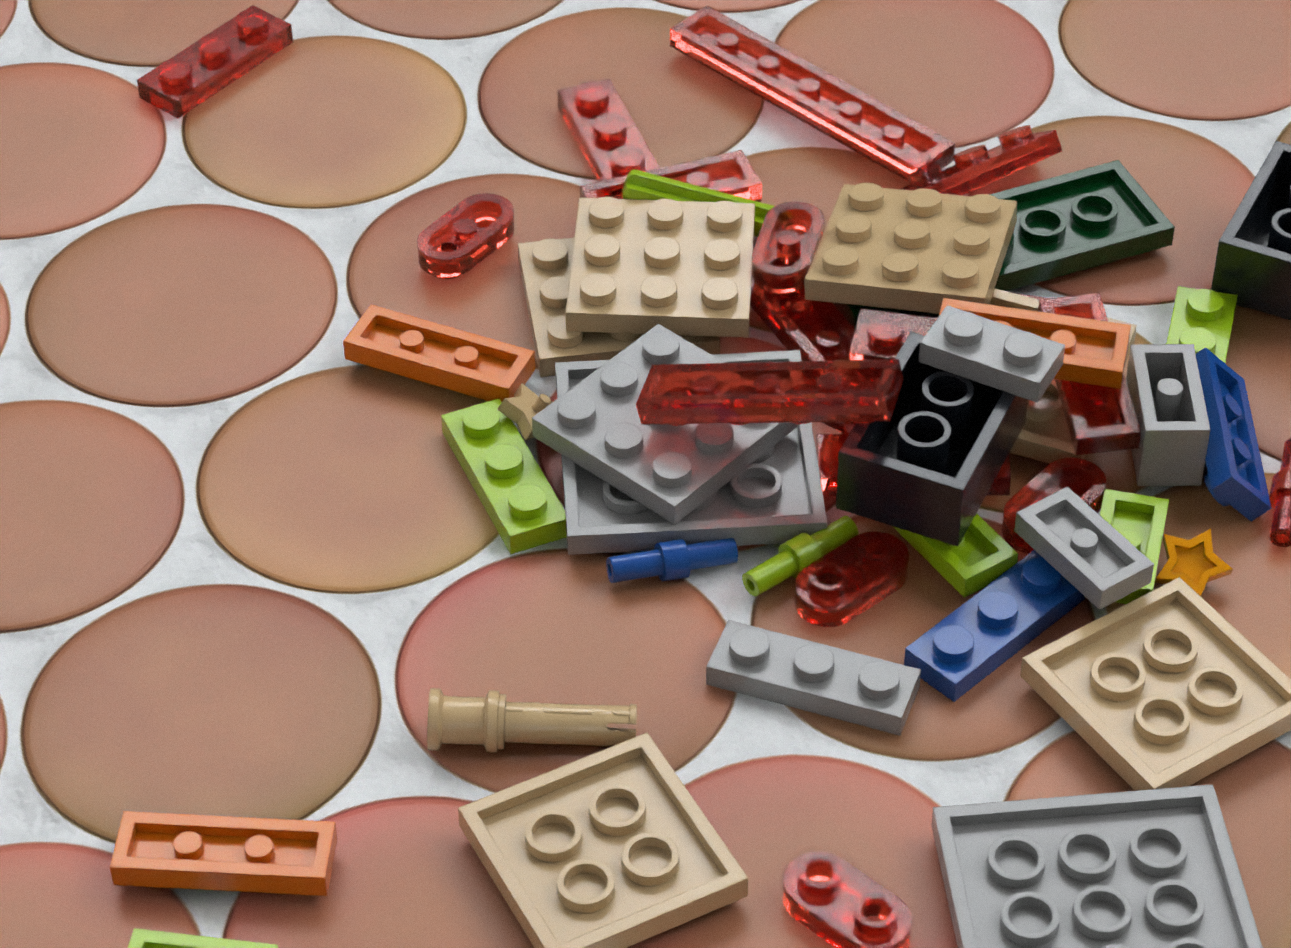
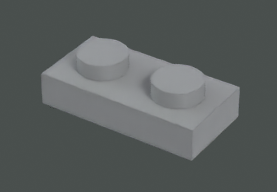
M947 305L920 342L919 362L1038 403L1063 365L1065 345Z
M1068 486L1016 512L1014 531L1099 610L1151 583L1154 564Z

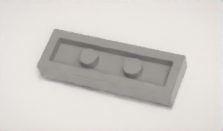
M731 620L727 621L706 666L707 685L896 735H901L918 693L921 669Z

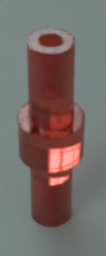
M1291 438L1284 443L1280 471L1272 478L1269 495L1271 506L1274 508L1269 538L1274 545L1279 547L1291 546Z

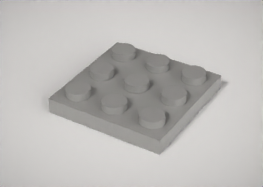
M657 324L532 417L533 437L675 525L800 425V406L662 325Z

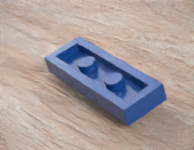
M1205 347L1196 353L1210 425V436L1205 459L1208 473L1205 475V483L1209 492L1222 506L1231 505L1252 522L1272 508L1245 381Z
M1033 550L905 648L904 665L921 669L920 678L955 702L1085 600V597L1039 553Z

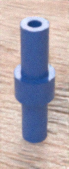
M734 538L686 545L683 539L656 543L654 550L607 557L606 570L611 583L658 576L662 582L688 578L691 570L737 563L738 549Z

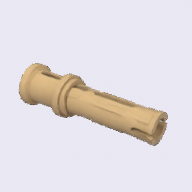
M430 688L427 747L428 750L439 751L442 744L484 745L486 752L497 753L498 749L504 750L505 742L614 746L636 737V729L609 728L607 725H636L637 704L625 706L506 702V694H500V691L489 690L486 697L444 696L441 689Z

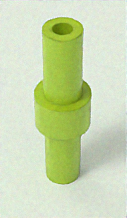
M843 516L827 525V528L819 530L812 535L800 533L781 544L777 555L742 575V581L746 590L752 596L757 597L791 576L801 579L823 565L824 557L858 538L859 531L855 522L849 516Z

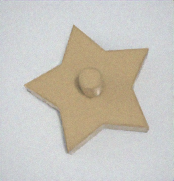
M521 383L514 397L504 398L497 410L517 423L526 441L534 438L532 433V417L553 401L545 394H540L538 397Z

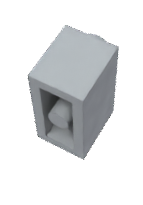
M1194 344L1131 345L1123 403L1137 486H1201L1210 436V425Z

